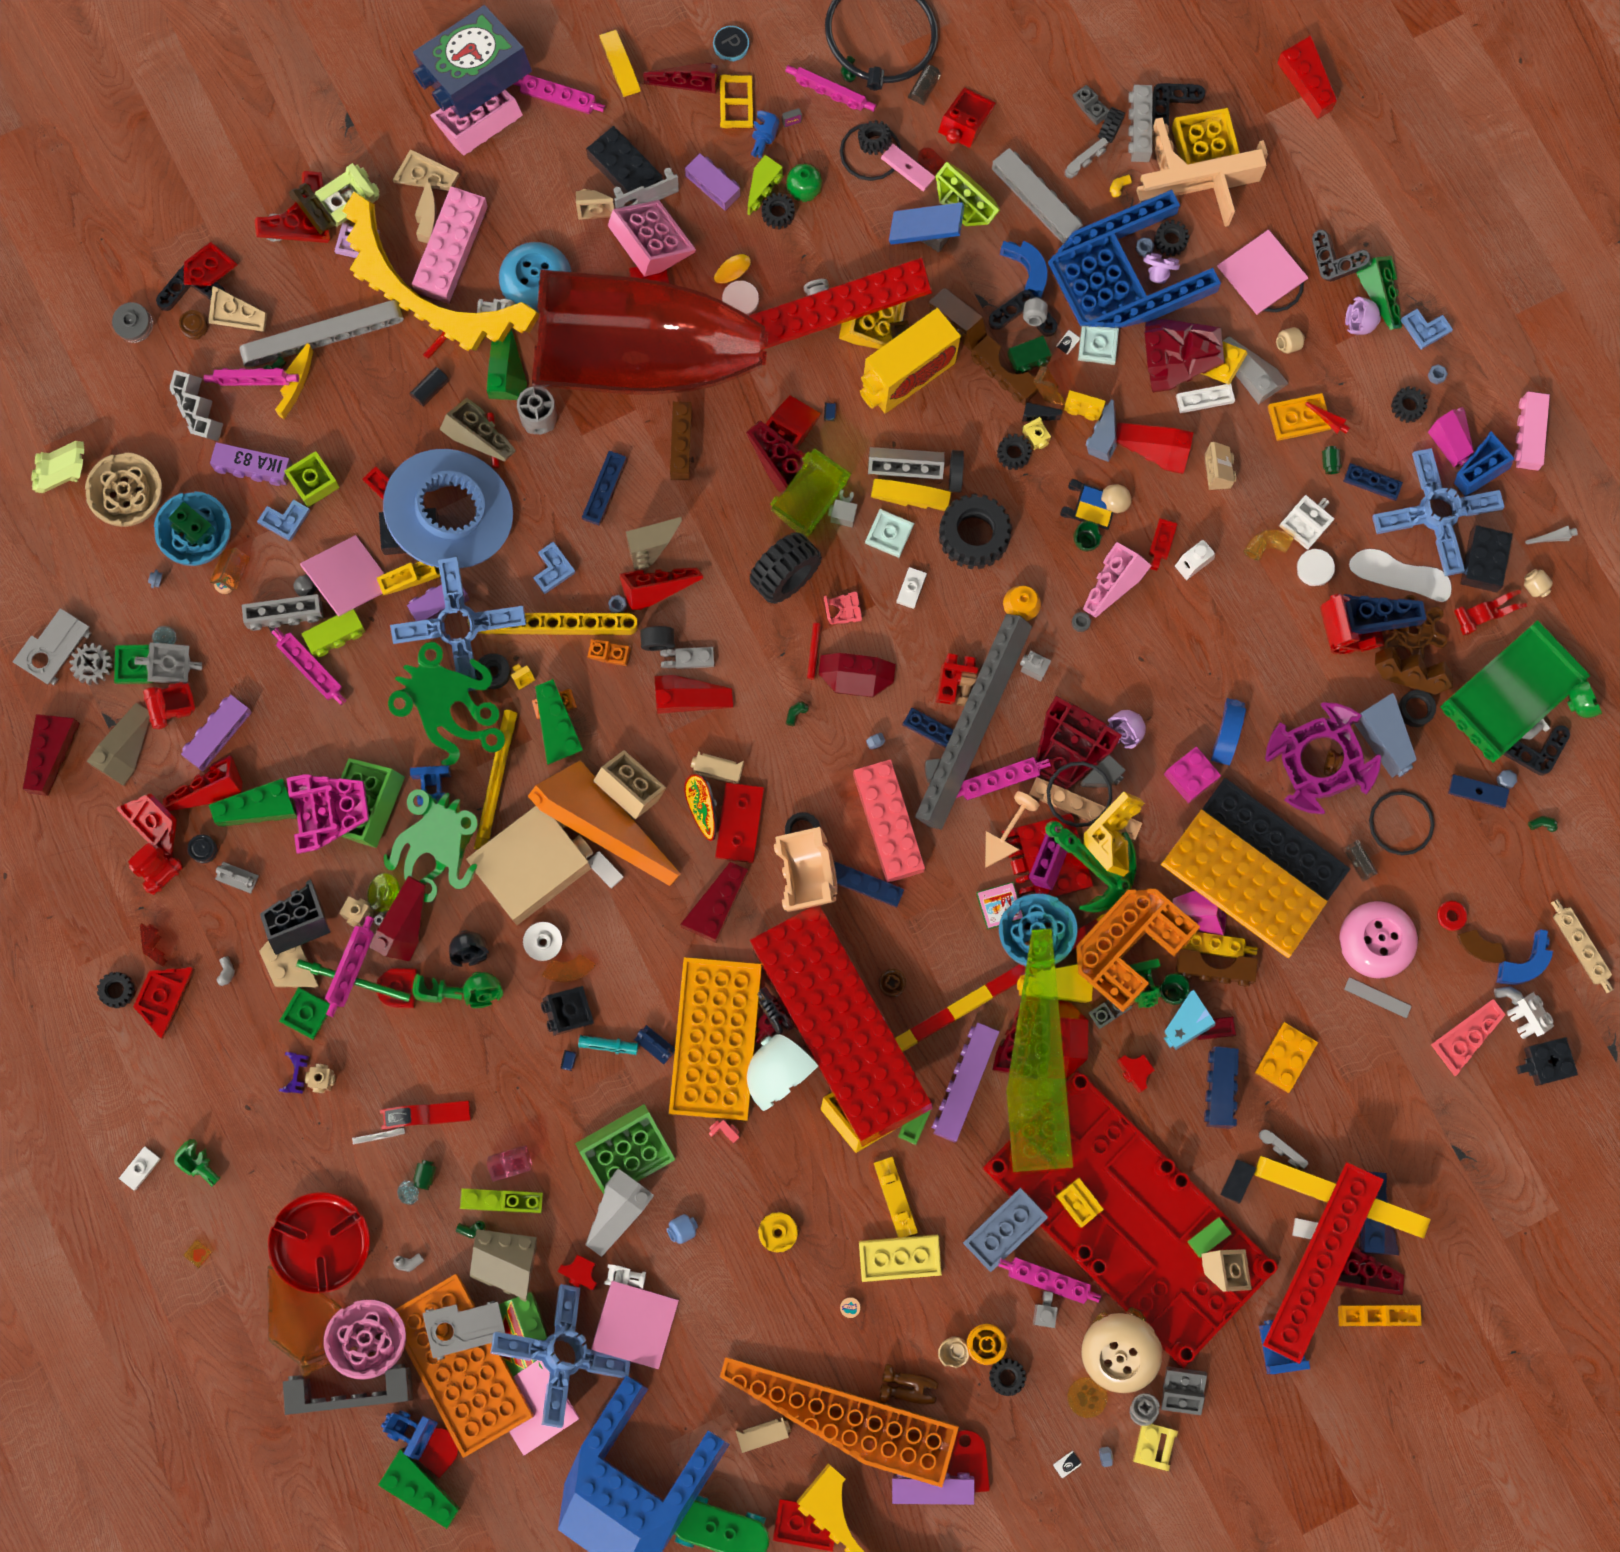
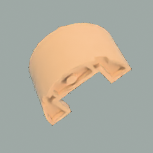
M821 827L776 837V844H774L775 853L784 860L785 866L782 867V872L787 880V885H785V899H782V904L787 912L836 901V896L833 897V895L837 894L834 861L831 850L824 844L827 843V838Z

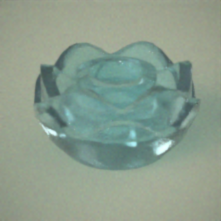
M160 626L154 630L152 641L153 643L174 644L176 642V633L169 626Z
M407 1180L403 1181L397 1190L400 1201L404 1204L412 1205L418 1200L419 1191L414 1187V1183Z

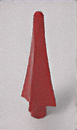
M1310 402L1305 403L1337 434L1340 430L1345 434L1350 430V427L1345 425L1347 419L1327 412Z

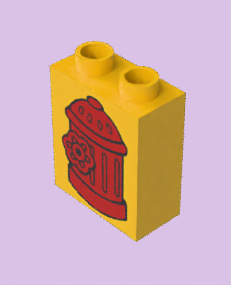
M938 307L865 359L864 375L861 377L864 388L860 390V394L870 408L873 409L878 405L886 414L955 364L961 336Z

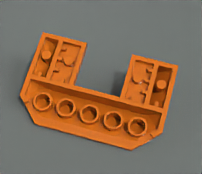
M1157 889L1127 890L1076 946L1078 974L1118 1009L1124 1012L1135 1003V999L1149 985L1143 977L1122 960L1126 953L1147 933L1175 956L1183 946H1187L1200 926Z

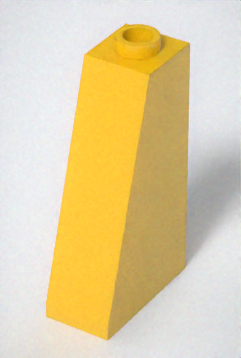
M1078 965L1020 976L1017 982L1019 996L1080 1003L1092 1001L1093 986L1078 974Z

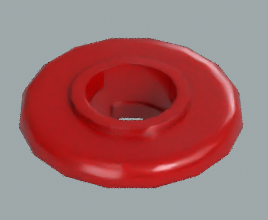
M1447 901L1439 906L1437 919L1443 928L1449 931H1456L1466 924L1467 911L1461 903ZM1448 911H1454L1456 913V921H1450L1448 919Z

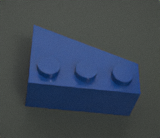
M1491 431L1457 473L1454 484L1466 497L1509 470L1514 457Z

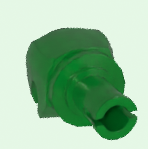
M416 974L412 989L416 1000L432 1003H442L444 998L462 1000L463 995L455 994V992L463 993V988L446 986L445 980L442 979L439 985L436 979L432 978L434 987L432 990H428L424 983V976Z
M195 1139L185 1141L175 1154V1165L188 1175L193 1177L200 1175L213 1187L221 1177L209 1167L211 1160L207 1158L206 1149L199 1152L197 1156L196 1147L198 1142Z

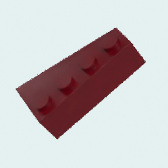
M36 714L23 783L24 791L35 795H49L58 775V769L61 763H63L66 751L73 741L74 733L80 725L76 719Z
M729 862L680 924L681 928L717 943L748 875V869Z

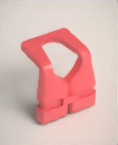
M857 592L828 599L827 595L824 596L827 618L830 624L862 621L861 610L858 607L859 599ZM828 605H833L840 609L834 618H831Z

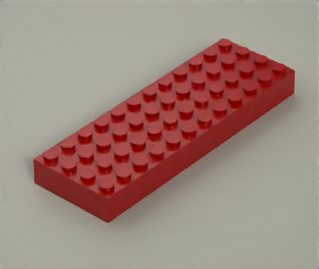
M820 905L810 907L750 939L754 952L862 1147L932 1110L931 1101Z

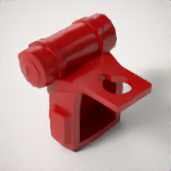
M188 683L170 684L168 688L162 690L161 687H149L143 691L144 701L148 708L149 720L153 729H163L168 725L167 719L187 717L195 711L193 696Z
M148 842L136 852L128 863L131 871L137 877L142 876L145 880L142 883L145 891L155 895L158 891L161 892L162 888L170 880L179 875L183 865L175 857L168 859L164 856L165 853L154 843L150 844Z

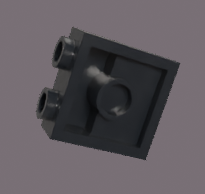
M583 986L547 995L543 998V1002H541V1009L544 1014L547 1013L549 1019L547 1021L548 1031L553 1032L554 1036L594 1024Z

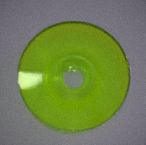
M383 873L372 880L367 892L368 902L372 909L379 912H385L390 909L400 891L397 879L391 874Z

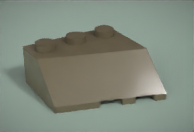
M681 517L626 531L634 570H644L649 568V565L654 564L682 522Z
M477 1230L473 1246L470 1277L489 1286L494 1285L501 1288L503 1292L509 1295L512 1293L520 1297V1300L526 1302L537 1250V1237Z

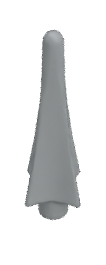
M1568 525L1543 536L1526 540L1525 543L1570 541V538L1578 533L1576 528L1569 529Z

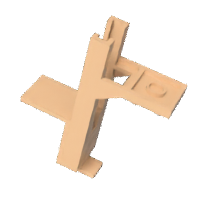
M1163 118L1155 119L1152 129V143L1160 171L1141 175L1140 180L1143 182V186L1137 187L1136 190L1140 203L1170 190H1173L1175 196L1214 188L1225 227L1229 226L1235 209L1228 188L1261 180L1267 166L1265 160L1268 156L1264 140L1259 142L1257 150L1187 165L1173 152V142L1168 138V125L1164 124Z

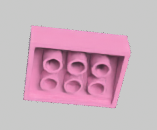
M504 90L461 119L451 107L445 111H442L440 108L430 116L461 154L465 155L481 143L486 142L496 133L502 131L509 124L515 122L523 114L515 98Z
M659 200L613 209L608 227L644 276L660 273L696 251Z

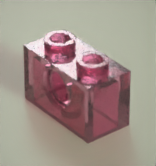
M526 1145L488 1156L486 1163L492 1182L531 1171L532 1161Z

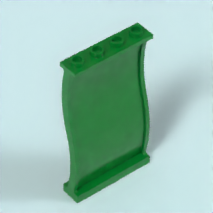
M1537 620L1440 707L1444 714L1456 723L1457 728L1469 737L1471 743L1483 752L1485 758L1494 763L1569 695L1574 685L1586 680L1591 675Z

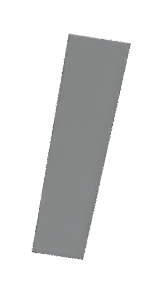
M1350 977L1344 990L1404 1018H1407L1412 1007Z

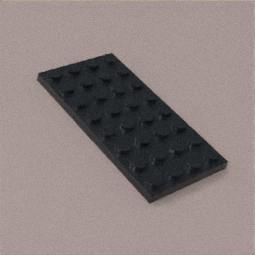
M1226 778L1223 779L1202 808L1203 811L1326 901L1329 900L1351 869Z

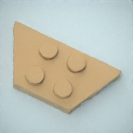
M267 941L259 951L275 987H319L314 974L310 973L311 971L296 967L298 959L308 962L301 945L275 955L269 941Z

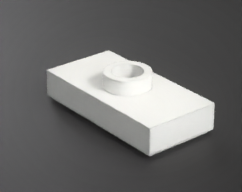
M909 567L896 603L914 609L927 573Z
M144 1147L119 1179L136 1191L161 1158L147 1147Z

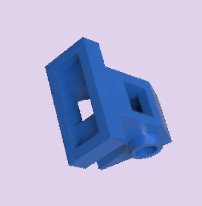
M449 766L410 768V776L412 779H421V790L426 792V786L437 785V793L430 795L439 802L445 792H442V778L451 777V769ZM418 795V805L422 806L423 798L420 795Z
M402 1410L399 1413H388L385 1422L381 1425L384 1428L383 1432L388 1433L387 1437L398 1442L400 1438L408 1443L403 1454L419 1460L438 1422L422 1416L420 1422L417 1423L410 1419L411 1415ZM408 1425L416 1429L412 1438L404 1435Z

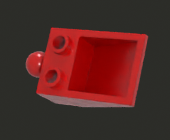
M964 87L943 115L938 133L946 136L950 144L960 143L970 148L980 134L996 103Z
M789 395L770 416L766 425L777 432L784 440L789 441L796 449H799L821 416V413Z

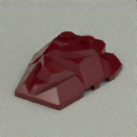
M1168 319L1145 322L1144 334L1147 365L1153 393L1172 390L1176 388V385L1184 381L1189 382L1193 380L1192 377L1198 374H1205L1225 364L1221 327Z

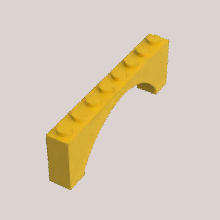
M827 1464L797 1500V1503L800 1505L798 1510L806 1517L810 1514L816 1520L813 1523L822 1531L826 1528L831 1533L829 1537L836 1544L842 1542L846 1546L845 1552H865L852 1537L844 1518L842 1484L846 1479L830 1464Z

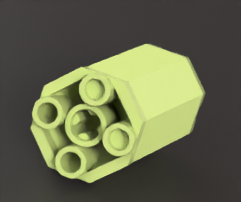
M74 441L51 453H36V469L32 471L31 481H33L32 490L38 493H45L68 481L77 482L83 465L81 454H84V443Z

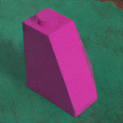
M1463 407L1457 409L1458 411L1456 409L1451 410L1437 419L1428 431L1453 467L1459 464L1463 466L1474 452Z
M1196 890L1173 898L1172 903L1200 926L1198 931L1224 936L1227 920L1226 912Z

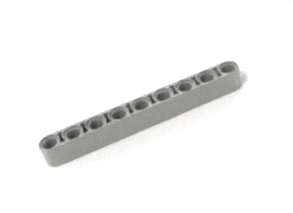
M392 300L249 342L240 346L239 350L244 366L254 367L277 360L279 357L284 358L298 354L307 343L310 344L312 349L398 324L404 318L399 302Z

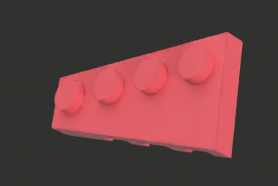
M1492 999L1431 1044L1454 1076L1458 1075L1462 1067L1470 1060L1487 1036L1503 1019L1505 1013L1496 1001Z

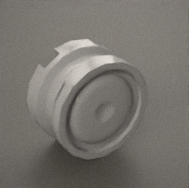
M826 279L810 281L805 284L804 292L807 294L806 296L827 290L829 282Z
M1145 1393L1136 1396L1130 1406L1131 1419L1141 1426L1151 1425L1159 1414L1160 1405L1158 1400L1154 1396Z

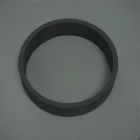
M952 450L949 492H961L964 451Z

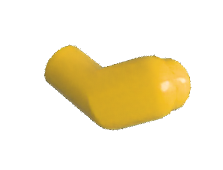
M1130 175L1113 180L1110 186L1112 197H1119L1122 186L1132 183Z

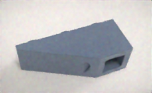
M1112 399L1108 405H1105L1101 420L1096 422L1094 433L1092 436H1089L1086 442L1089 455L1109 462L1117 447L1116 412L1114 400Z

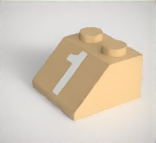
M1211 442L1205 453L1209 490L1231 488L1234 482H1236V471L1232 469L1234 455L1230 453L1229 446Z

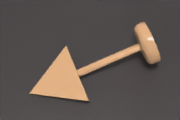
M1017 791L1014 799L1021 807L1001 839L986 831L985 868L1019 850L1005 842L1024 809L1036 811L1039 808V803L1031 796Z

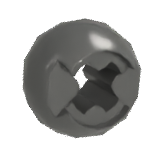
M307 574L299 576L293 584L294 590L299 596L313 595L317 590L316 585Z

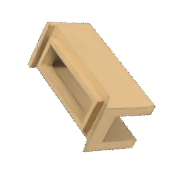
M699 751L697 757L693 756L691 767L694 768V774L739 784L744 766V761L737 764L734 761L704 753L700 755Z
M781 1417V1421L775 1419L743 1430L744 1433L735 1431L742 1453L789 1438L788 1433L791 1432L788 1420L784 1421L783 1417Z

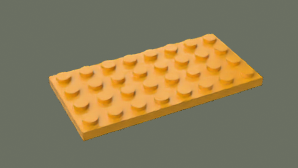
M1202 809L1161 864L1287 958L1292 955L1328 902Z
M684 957L669 1114L748 1121L750 1092L747 1083V1072L754 1054L759 999L757 994L760 987L761 964Z

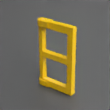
M720 75V127L753 128L752 76ZM725 82L747 83L748 99L725 98ZM725 105H748V121H726Z

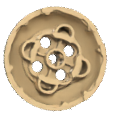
M134 453L110 455L99 461L90 471L85 484L86 501L92 512L105 523L119 527L137 525L148 519L157 509L162 497L161 478L151 462ZM128 478V482H121V479ZM139 487L143 488L141 491H138V492L136 493V489H137V488H139ZM113 491L117 493L115 498L110 497V493ZM130 502V506L124 508V504Z
M1123 1313L1110 1314L1094 1322L1084 1336L1081 1350L1082 1361L1089 1376L1099 1386L1116 1393H1131L1149 1385L1159 1372L1163 1356L1161 1342H1159L1153 1328L1144 1320ZM1117 1342L1118 1345L1112 1348L1110 1343ZM1135 1348L1138 1353L1132 1355L1130 1354V1349ZM1109 1359L1112 1363L1106 1364L1104 1361ZM1129 1366L1132 1371H1127L1124 1367Z

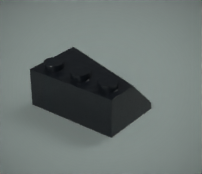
M311 879L305 882L306 886L299 891L297 889L292 891L289 898L284 901L279 900L260 913L267 939L275 955L331 933L323 907Z

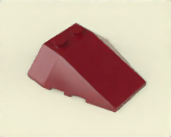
M1055 696L1046 711L1036 755L1037 762L1048 758L1051 766L1040 769V775L1050 781V778L1060 767L1070 762L1084 761L1097 765L1113 751L1122 734L1077 705L1059 696ZM1084 765L1071 766L1061 771L1053 783L1067 790L1092 768Z

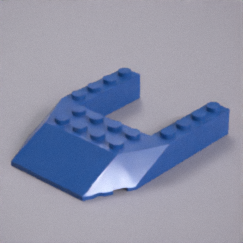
M1173 190L1074 231L1058 249V252L1048 261L1080 326L1123 328L1144 323L1218 292L1221 282L1214 269L1211 268L1147 296L1118 241L1120 238L1176 215L1180 204Z
M627 1375L581 1445L564 1483L558 1530L588 1552H663L730 1445L715 1433L707 1431L665 1500H662L604 1459L648 1391L647 1387Z

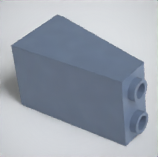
M1392 693L1360 714L1362 717L1359 722L1354 724L1376 756L1381 755V763L1393 778L1396 775L1401 777L1413 768L1412 764L1417 759L1395 695Z

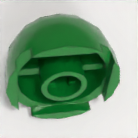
M804 163L794 166L789 171L786 187L788 193L795 200L802 202L811 201L821 193L823 182L821 174L816 167Z
M1587 679L1572 687L1569 693L1570 701L1567 702L1571 712L1575 711L1582 718H1592L1602 714Z
M475 972L464 983L463 996L467 1006L470 1004L471 1008H484L492 1005L490 1001L496 998L497 1001L500 1000L503 996V989L501 983L493 974Z

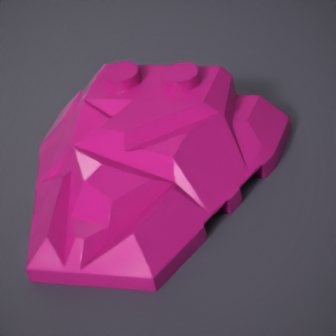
M307 774L287 778L289 797L295 799L299 834H294L297 854L318 850L369 820L363 781L340 778L332 779Z

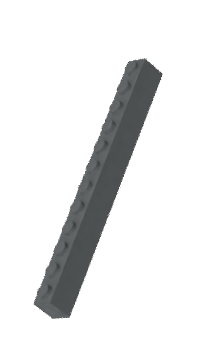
M1005 615L916 813L915 818L928 827L942 830L1029 636L1032 626L1021 616Z

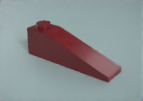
M698 63L644 72L643 78L644 84L716 94L719 71L718 65L713 63Z
M758 421L746 432L768 477L779 492H790L815 469L805 453L796 449L789 441L784 440L762 421Z

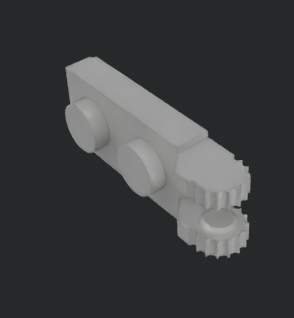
M1105 138L1100 139L1072 161L1065 170L1066 177L1072 179L1078 174L1082 166L1086 168L1092 163V159L1095 156L1100 157L1106 152L1105 148L1108 141Z
M713 647L660 651V656L663 657L676 656V662H661V668L688 669L714 667Z
M1261 1130L1259 1138L1265 1144L1271 1143L1274 1146L1273 1150L1280 1156L1286 1155L1290 1159L1288 1162L1293 1167L1304 1169L1308 1165V1161L1272 1132Z

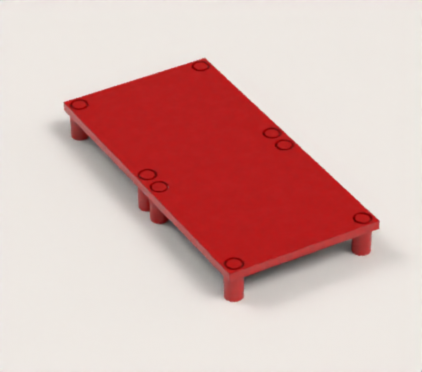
M1078 1070L982 1168L1010 1197L1019 1188L1024 1190L1048 1216L1040 1227L1127 1314L1136 1316L1148 1323L1153 1328L1159 1342H1161L1162 1349L1182 1369L1195 1358L1202 1348L1279 1268L1274 1260L1269 1259L1189 1180L1185 1173H1182L1175 1166L1171 1159H1168L1089 1082L1087 1076L1081 1074ZM1077 1178H1080L1104 1209L1082 1228L1079 1227L1056 1197L1058 1193ZM1219 1217L1231 1234L1207 1253L1219 1250H1245L1252 1290L1223 1292L1204 1274L1202 1257H1198L1187 1241Z

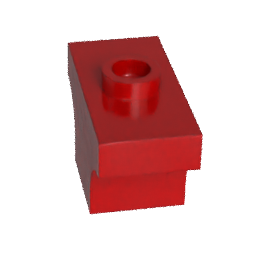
M1144 1054L1137 1059H1130L1124 1055L1116 1061L1124 1072L1122 1073L1127 1083L1131 1082L1138 1093L1148 1088L1146 1079L1155 1070Z
M579 1255L576 1256L572 1264L560 1265L557 1271L570 1278L569 1283L580 1287L582 1284L594 1291L598 1284L592 1276L596 1264Z

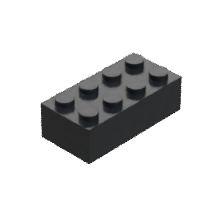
M612 126L586 148L588 159L615 187H620L623 194L641 186L647 188L663 181V176L615 126ZM632 199L630 202L634 203L637 199Z

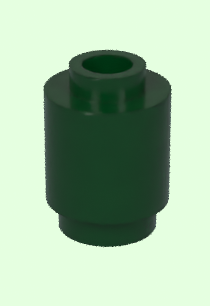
M1336 446L1325 447V450L1322 451L1325 474H1338L1342 468L1341 450L1337 449Z
M422 1160L421 1163H417L413 1187L429 1190L433 1184L437 1168L433 1166L434 1162Z

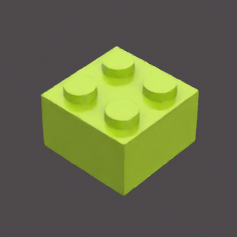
M316 451L284 470L287 478L307 508L339 489L335 478Z

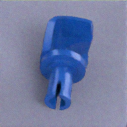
M757 111V118L764 122V124L760 125L754 121L756 131H753L752 137L756 142L751 155L756 158L759 155L758 158H762L766 144H771L777 135L780 121L773 113Z

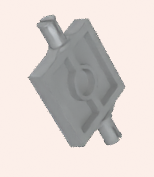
M150 642L147 658L135 656V665H146L148 670L147 681L173 684L183 682L186 684L190 669L202 670V662H191L189 646Z

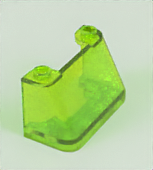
M815 448L811 453L808 451L802 459L804 462L802 468L780 497L775 496L770 503L773 513L793 531L802 533L807 539L829 510L830 505L839 496L840 491L846 486L851 476L850 472Z

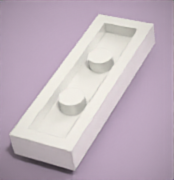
M1231 384L1188 391L1176 395L1180 413L1233 404L1235 402Z

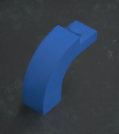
M1003 241L999 255L1016 260L1025 266L1029 278L1024 290L1031 291L1035 297L1041 299L1047 282V266L1043 256L1028 242L1023 241L1021 247H1019L1014 242Z
M1226 699L1222 723L1213 747L1211 761L1230 766L1243 726L1246 712L1245 703L1235 699Z
M1540 929L1534 933L1532 954L1526 963L1516 964L1506 961L1500 963L1496 983L1517 985L1539 976L1549 965L1553 951L1545 950L1548 948L1550 938L1547 937L1548 931Z

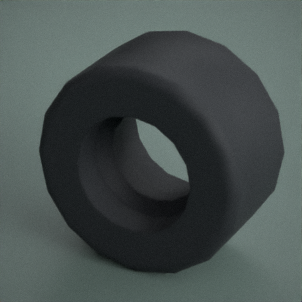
M653 626L640 630L641 648L643 650L662 651L675 647L674 629L671 627Z

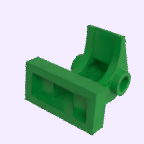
M1159 959L1129 965L1149 983V990L1143 991L1135 999V1003L1138 1004L1139 1008H1150L1158 1004V997H1161L1159 986H1154L1151 970L1160 967Z

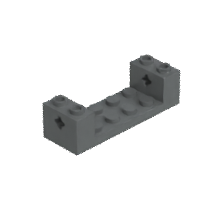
M397 1364L390 1370L385 1371L386 1391L372 1392L371 1397H367V1393L353 1394L351 1399H347L346 1395L331 1397V1401H326V1397L311 1398L310 1378L304 1379V1375L289 1376V1381H283L285 1415L413 1400L411 1367L405 1368V1364Z

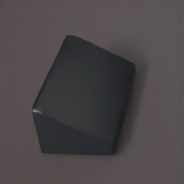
M1236 1159L1220 1195L1240 1204L1256 1171V1167Z

